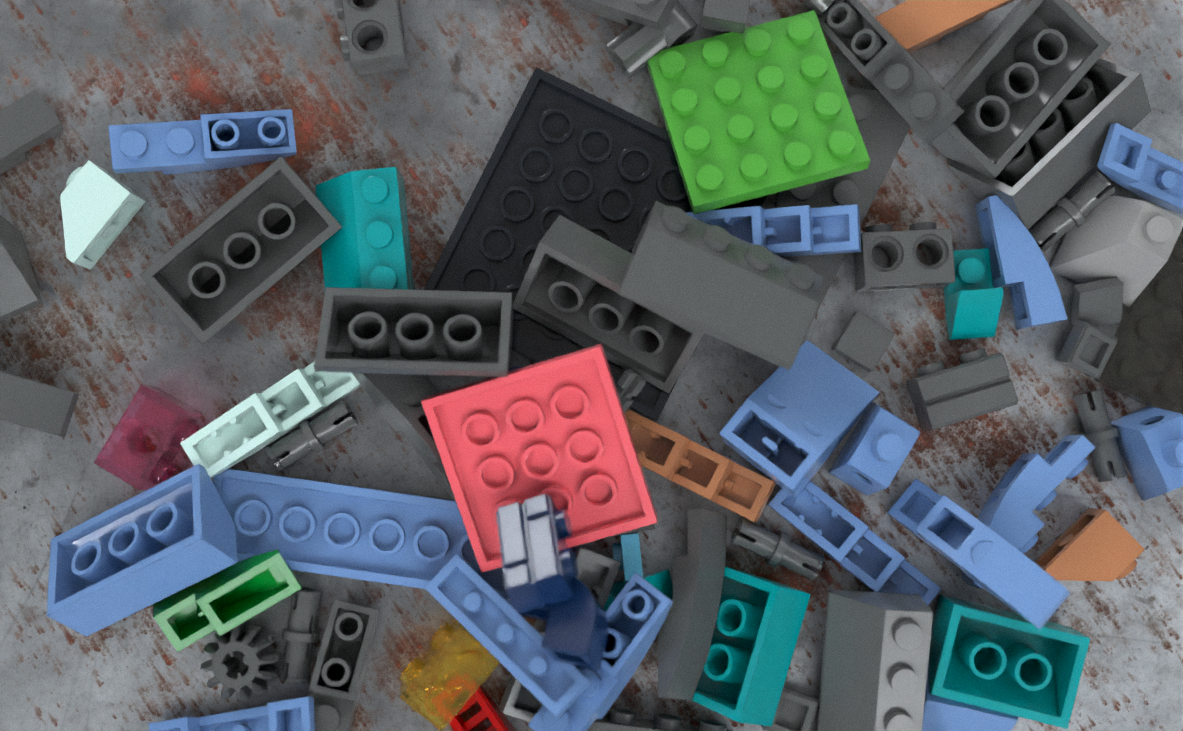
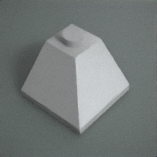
M1110 195L1085 217L1086 222L1079 228L1074 226L1062 236L1049 266L1053 273L1076 284L1117 277L1124 284L1122 306L1130 307L1168 261L1183 228V219L1143 200Z

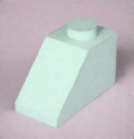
M88 160L84 166L77 168L71 173L66 182L67 187L60 195L66 258L74 264L91 270L146 201L105 169Z

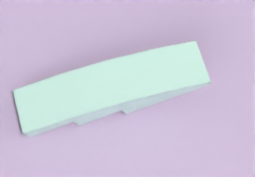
M313 362L304 369L298 368L262 393H254L180 444L193 465H202L210 478H213L299 426V423L306 419L310 420L361 387V384L352 373L315 372Z

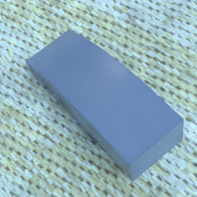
M997 195L989 196L977 203L975 210L983 249L989 248L993 288H1009L1017 330L1067 320L1061 293L1051 268L1035 239L1024 224Z

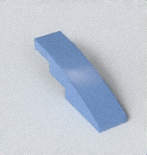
M857 204L811 208L809 205L770 209L753 206L710 210L694 215L693 212L686 213L688 216L708 225L722 227L731 235L750 244L764 246L779 257L861 252L860 210Z
M811 481L806 484L796 498L781 488L768 504L872 592L919 594L925 603L929 605L942 589L907 562L904 556L869 530L866 524Z

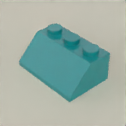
M397 167L350 171L315 185L316 195L342 226V228L321 244L325 289L328 287L415 290L404 178Z
M725 566L720 607L713 637L692 701L738 723L772 727L811 594L773 580Z
M940 594L931 629L929 693L1068 729L1091 638L1072 627L1049 621L1039 630L1017 613Z

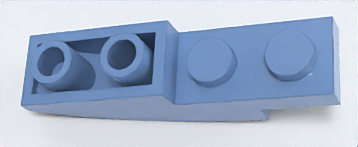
M292 109L200 115L201 120L108 125L112 168L115 174L162 171L163 175L191 173L277 160L279 157L285 158L297 155Z
M1066 435L1044 458L1038 453H1023L996 485L981 510L978 520L1020 552L1026 553L1036 544L1039 538L1036 534L1045 525L1032 511L1034 509L1039 511L1050 504L1057 495L1054 489L1065 478L1071 479L1078 475L1088 464L1086 457L1096 447L1084 435ZM962 571L961 578L968 585L980 589L983 588Z
M918 479L913 481L888 511L894 520L959 567L969 578L1039 630L1070 594L1067 588L1004 538L948 497L939 495Z
M635 572L605 612L608 621V638L600 669L573 664L591 684L559 719L543 705L528 726L534 731H587L595 719H602L645 657L663 625L673 601Z

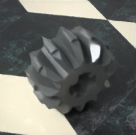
M242 623L231 629V632L228 631L221 636L215 632L217 643L210 642L204 646V652L213 659L202 663L200 669L206 672L213 671L214 677L208 680L207 687L213 688L220 683L223 685L221 699L230 698L236 691L237 697L241 702L247 701L251 697L252 691L261 695L268 690L266 680L273 681L278 677L279 671L270 664L279 661L282 658V654L277 651L269 652L267 648L275 642V636L269 635L262 640L259 639L262 631L261 625L254 624L247 631ZM241 652L244 654L243 662L248 665L243 670L238 668L240 660L234 657Z

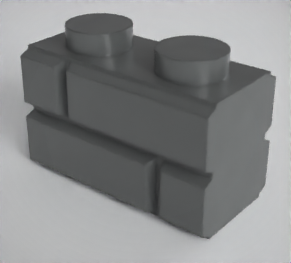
M985 348L959 355L961 364L945 369L943 361L916 368L919 377L906 380V385L912 403L915 406L914 410L922 431L935 430L1017 405L1018 398L1013 382L1009 378L1010 373L1004 355L997 353L987 356Z

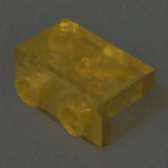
M457 619L452 625L445 622L429 641L432 649L422 660L415 657L399 677L403 682L400 686L399 698L440 731L445 729L500 663Z

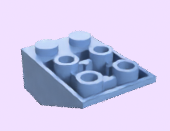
M807 340L800 346L791 368L787 370L780 366L746 399L719 434L727 446L796 498L879 395V392Z

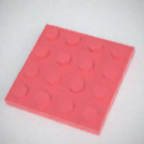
M602 343L509 371L508 377H489L424 397L421 401L481 573L503 567L496 515L498 508L516 502L523 504L526 499L546 494L551 496L558 510L563 508L566 510L572 527V536L565 538L567 548L657 523V513Z

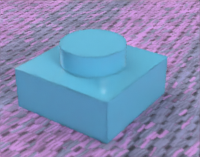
M639 533L621 534L620 543L612 544L613 559L621 562L619 570H623L625 581H629L635 572L643 577Z

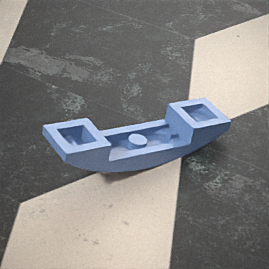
M1118 123L1110 124L1097 167L1108 178L1126 190L1154 204L1183 215V162L1151 148L1152 139Z
M312 696L267 703V706L202 717H183L149 723V731H315L314 699Z

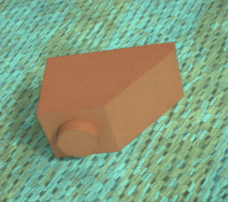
M1088 508L1034 563L1056 580L1114 581L1115 579L1124 578L1134 570L1137 565L1135 559L1145 549L1107 510Z

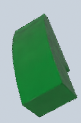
M274 550L239 561L154 603L153 618L175 650L179 652L215 630L219 636L223 635L302 589L280 551Z

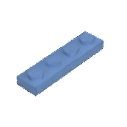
M457 554L424 587L556 718L559 719L591 684L572 664L555 661L541 647L543 636Z

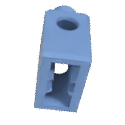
M872 402L863 413L828 473L865 496L884 490L891 484L919 437L920 431L885 408Z
M1146 406L1111 421L1112 427L1118 428L1120 436L1115 438L1119 451L1141 500L1145 501L1183 486L1182 413Z

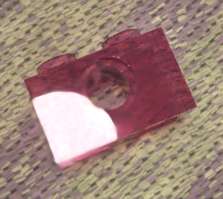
M142 384L94 463L140 491L148 490L171 477L176 466L172 461L182 447L180 443L199 430V425L196 422L202 413L156 386ZM152 428L156 429L160 436L159 446L153 452L145 444V437Z

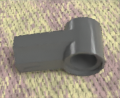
M677 0L662 31L636 22L607 44V51L620 71L630 78L646 66L648 60L661 50L684 44L697 31L698 25Z

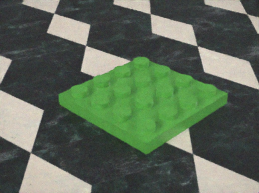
M815 10L744 29L743 33L729 32L661 50L648 60L647 68L693 215L854 173L869 167V155Z

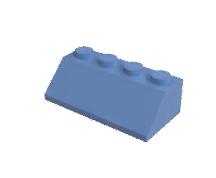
M197 464L52 538L50 545L47 616L87 637L238 563L235 523L206 469L202 465Z

